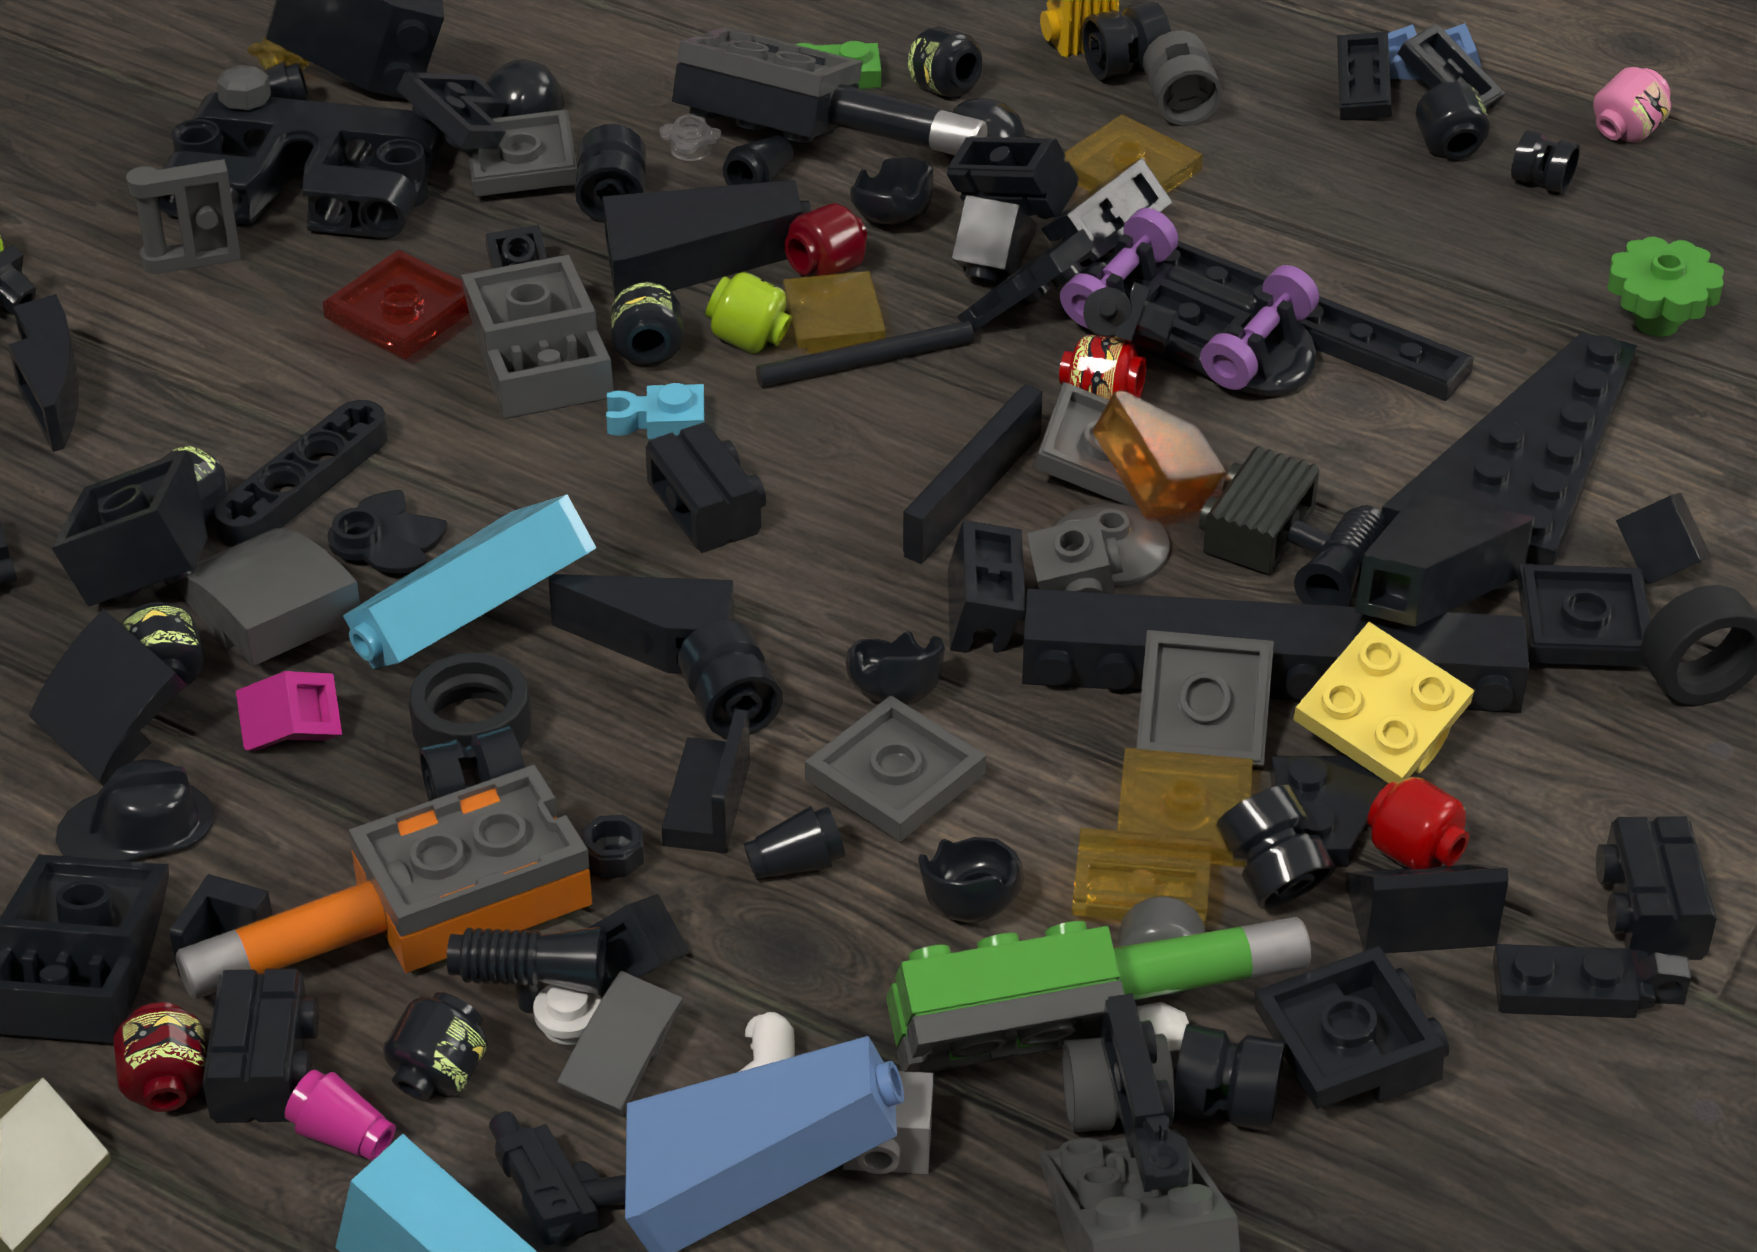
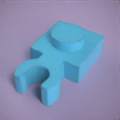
M671 383L667 385L647 386V396H636L628 391H612L607 393V434L622 436L631 434L637 429H647V439H654L672 432L677 436L682 429L705 422L704 384L684 385Z

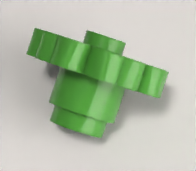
M1648 237L1643 240L1630 241L1626 245L1625 252L1612 255L1607 289L1611 293L1621 296V307L1631 311L1635 318V325L1640 331L1651 336L1665 337L1674 334L1685 321L1704 317L1706 306L1719 304L1723 288L1724 269L1717 264L1709 262L1711 256L1709 251L1695 247L1694 244L1688 241L1677 240L1668 244L1661 238Z

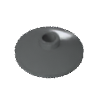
M1117 503L1087 505L1069 512L1057 523L1059 524L1071 519L1083 520L1098 516L1103 539L1115 537L1123 572L1112 575L1114 587L1133 585L1151 578L1163 568L1169 556L1170 541L1163 525L1152 515L1132 506Z

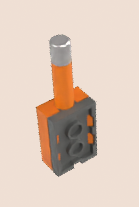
M534 764L349 829L357 885L179 949L176 953V961L189 996L193 999H199L217 992L219 975L222 974L223 970H256L258 974H263L265 969H282L384 933L404 972L408 973L446 959L450 935L463 934L467 928H473L474 930L482 928L484 931L487 928L493 931L495 929H501L502 931L510 929L512 932L514 930L522 931L592 905L588 849L567 815L557 818L556 798Z

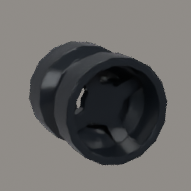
M1527 129L1517 146L1511 168V177L1514 180L1528 184L1536 180L1544 183L1547 190L1564 194L1569 188L1576 172L1580 157V144L1564 139L1555 143L1549 141L1545 134Z

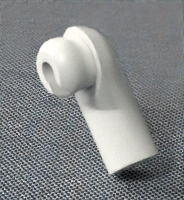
M767 1012L753 1017L748 1022L745 1029V1037H752L753 1043L750 1046L753 1050L754 1060L740 1071L795 1056L794 1029L785 1017L776 1012Z

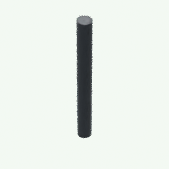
M963 321L756 366V377L759 386L763 388L971 343L974 341V331L970 321Z

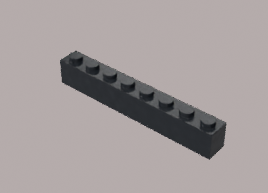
M1027 589L1022 684L1142 691L1147 630L1274 641L1269 699L1302 700L1366 624L1370 622L1472 688L1474 694L1471 703L1465 710L1521 713L1529 672L1526 624L1525 617L1445 612L1414 627L1355 613V607Z

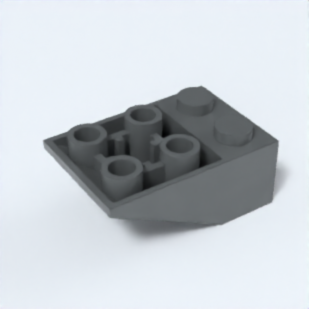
M1170 1129V1130L1176 1132L1177 1134H1179V1132L1177 1131V1129ZM1125 1137L1101 1142L1091 1138H1077L1064 1142L1059 1149L1039 1152L1041 1168L1068 1252H1240L1238 1216L1189 1146L1190 1171L1188 1186L1152 1190V1192H1144L1136 1159L1130 1157Z

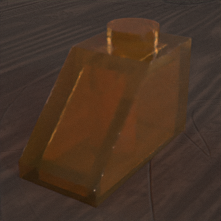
M1125 391L1113 393L1092 430L1145 519L1202 511L1206 500L1213 494L1226 472L1197 427Z

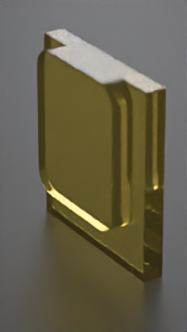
M870 271L783 279V289L786 295L789 314L792 316L791 322L798 348L807 347V350L814 354L886 338V330Z

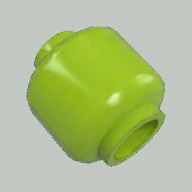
M748 272L738 273L732 279L726 276L723 277L716 286L705 312V316L711 319V331L714 336L749 354L760 352L769 342L778 346L792 320V316L784 312L786 308L785 292Z

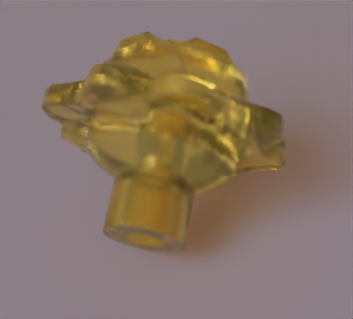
M266 36L261 43L255 42L248 46L247 52L256 57L265 70L283 61L287 65L299 63L302 70L309 66L308 60L266 39Z

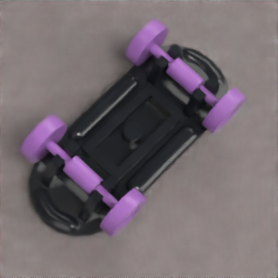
M1138 209L1125 222L1124 234L1118 239L1113 256L1096 261L1085 267L1071 278L1060 291L1061 304L1066 313L1076 323L1088 328L1083 316L1084 303L1089 295L1097 289L1105 287L1117 288L1125 293L1130 300V293L1134 282L1150 287L1149 302L1176 311L1174 327L1162 357L1204 374L1228 389L1263 397L1281 396L1299 389L1308 381L1315 369L1316 349L1312 337L1302 323L1299 322V320L1305 319L1319 303V291L1311 277L1297 267L1290 265L1279 266L1265 279L1262 287L1263 292L1256 299L1182 267L1162 262L1177 248L1178 234L1172 222L1155 209Z

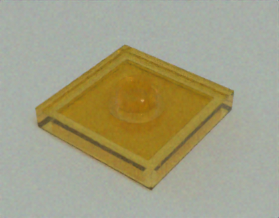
M1123 114L1064 152L1066 155L1065 161L1070 162L1079 178L1078 185L1088 191H1092L1115 172L1143 158L1160 185L1168 193L1200 171L1203 160L1202 153Z
M1125 748L1115 855L1245 867L1246 861L1232 858L1216 828V823L1225 812L1251 796L1253 759Z

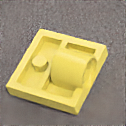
M1368 622L1296 706L1293 720L1387 783H1400L1409 778L1414 771L1421 773L1435 758L1448 737L1451 726L1471 703L1474 690Z

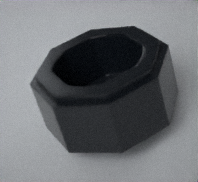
M598 816L581 830V839L588 849V869L598 877H627L644 863L642 826L627 816Z

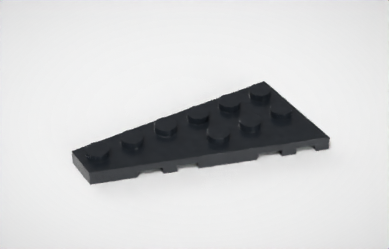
M1581 332L1382 506L1381 511L1385 517L1386 526L1393 521L1417 491L1534 516L1535 520L1527 562L1536 565H1554L1633 366L1637 345L1618 341L1606 335L1597 336Z

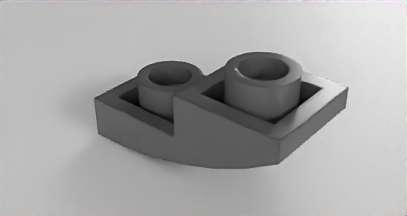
M620 971L600 1001L557 1081L559 1090L623 1117L627 1109V1103L630 1102L649 1061L655 1062L684 1002L683 997Z

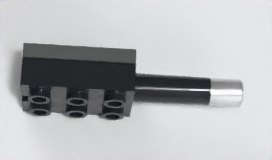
M727 27L709 31L706 33V37L697 35L681 40L679 44L677 62L680 63L676 66L672 102L689 106V113L698 117L718 118L720 115L736 118V125L741 128L765 130L766 127L779 129L783 131L782 136L785 139L796 142H812L814 137L821 134H831L834 132V129L844 127L956 155L966 137H987V125L983 120L858 89L859 84L857 82L860 81L863 63L860 60Z

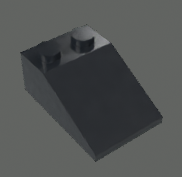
M275 0L266 31V39L367 91L406 99L396 89L404 72L426 73L444 20L443 0Z

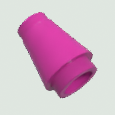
M312 1070L307 1073L295 1087L285 1108V1118L295 1124L296 1134L360 1157L363 1156L370 1161H373L390 1145L396 1130L395 1124L386 1120L378 1110L335 1072L324 1075L317 1070Z

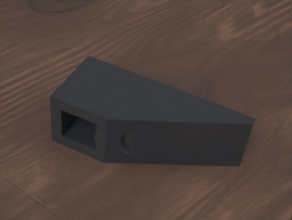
M552 574L548 579L553 626L666 673L682 674L678 666V653L683 642L693 631L710 622L722 619L735 620L733 580Z

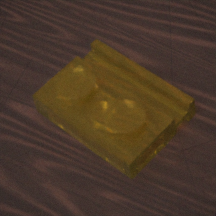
M1080 827L1072 915L1122 920L1135 904L1147 898L1167 896L1182 900L1193 907L1206 926L1212 839Z

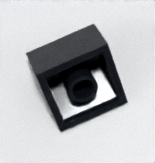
M188 451L179 452L84 487L51 549L88 607L112 599L113 602L125 601L136 595L143 587L162 580L166 584H172L184 579L195 570L196 562L208 537L193 459Z

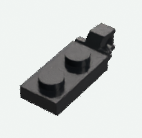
M1495 944L1493 955L1498 1011L1506 1014L1636 1018L1637 1010L1652 1008L1654 1004L1684 1005L1691 982L1687 957L1654 953L1649 956L1648 952L1638 949L1632 951V949Z
M1133 993L1109 996L1108 1000H1105L1101 1044L1130 1157L1136 1159L1144 1192H1152V1190L1178 1186L1181 1188L1188 1186L1190 1171L1187 1139L1168 1128L1169 1124L1173 1122V1102L1167 1080L1156 1081L1152 1064L1157 1062V1044L1153 1025L1150 1020L1140 1021Z

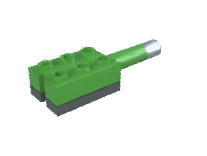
M1298 917L1113 948L1108 926L1087 929L1086 922L1071 921L1045 930L1046 937L1019 941L1017 933H1002L981 939L977 942V949L951 953L948 945H933L917 949L908 954V961L901 962L895 975L896 983L891 984L886 1001L896 1047H898L897 1053L901 1071L930 1073L1063 1049L1064 1040L1101 1038L1105 1000H1108L1109 996L1133 993L1134 1000L1306 969L1311 961V944L1306 926Z

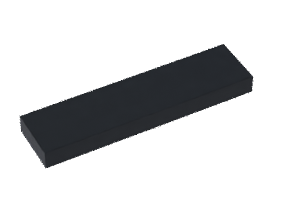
M1026 384L1021 387L903 511V552L905 558L922 564L1041 436L1042 390Z

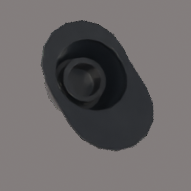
M142 759L129 762L118 768L96 795L83 799L67 811L57 826L56 843L62 855L69 857L132 861L155 854L170 853L189 848L203 839L213 826L214 809L208 797L189 784L187 771L184 767L174 766L161 760Z

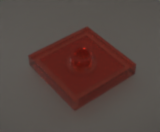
M399 249L322 302L326 319L404 359H407L469 314L461 280Z

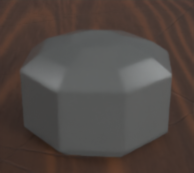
M239 65L227 69L221 73L217 80L219 101L229 109L249 111L264 106L271 95L269 75L255 66Z

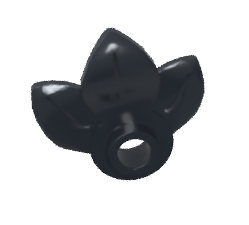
M387 491L371 495L363 499L358 507L349 508L337 514L328 531V544L332 553L342 559L355 562L365 561L374 569L387 573L414 572L427 564L424 553L436 547L447 531V522L443 519L405 512L406 503L403 491Z

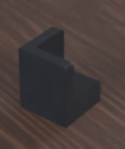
M1682 493L1670 495L1616 520L1637 567L1642 568L1643 580L1647 584L1654 583L1711 558Z
M208 874L170 929V938L178 976L181 977L176 961V953L179 949L273 916L269 891Z
M659 894L630 903L589 927L603 926L605 929L606 967L602 989L604 994L620 971L640 979L655 969L676 961L689 953L687 945Z

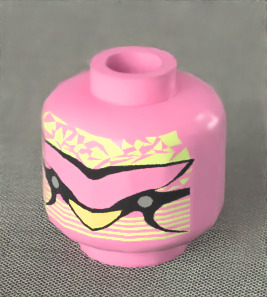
M1627 67L1619 72L1594 97L1593 109L1599 131L1610 140L1621 139L1634 144L1643 141L1670 114L1671 93L1666 80L1656 71L1648 68Z

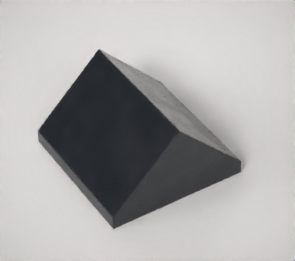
M1481 864L1437 866L1432 869L1411 870L1402 868L1345 872L1346 887L1363 951L1380 946L1383 952L1387 954L1489 947L1497 944L1509 882L1508 868Z

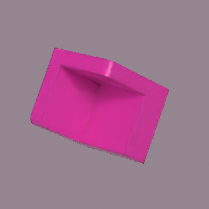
M284 671L236 690L243 747L247 751H258L285 740L327 741L342 735L333 674Z

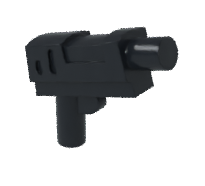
M509 1111L495 1115L489 1122V1129L496 1140V1159L504 1174L508 1178L512 1177L522 1195L523 1207L546 1246L583 1237L584 1232L599 1229L598 1211L596 1208L625 1204L626 1175L600 1178L594 1167L588 1162L577 1161L570 1165L546 1123L533 1129L531 1126L522 1129L515 1115Z

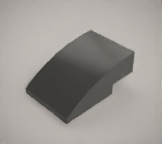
M569 255L461 275L462 286L480 352L504 419L607 399V393L614 391L611 359L597 331L596 312Z
M287 528L272 529L196 562L197 566L190 575L178 582L172 583L174 588L226 650L236 646L252 666L346 625L347 622L343 615L360 605L358 585L355 578L325 549L299 532Z

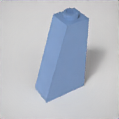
M869 1036L627 1103L625 1220L648 1252H677L897 1136L895 1105L904 1102L903 1084L893 1061L884 1062Z

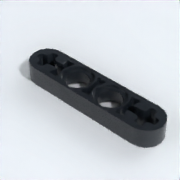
M355 400L343 404L229 492L227 497L215 506L214 510L220 541L227 546L233 547L272 529L282 528L381 449L387 442L388 437L383 408L376 402L369 400ZM320 454L335 455L332 459L324 461L309 460V458ZM279 485L297 486L285 492L269 491L271 488Z

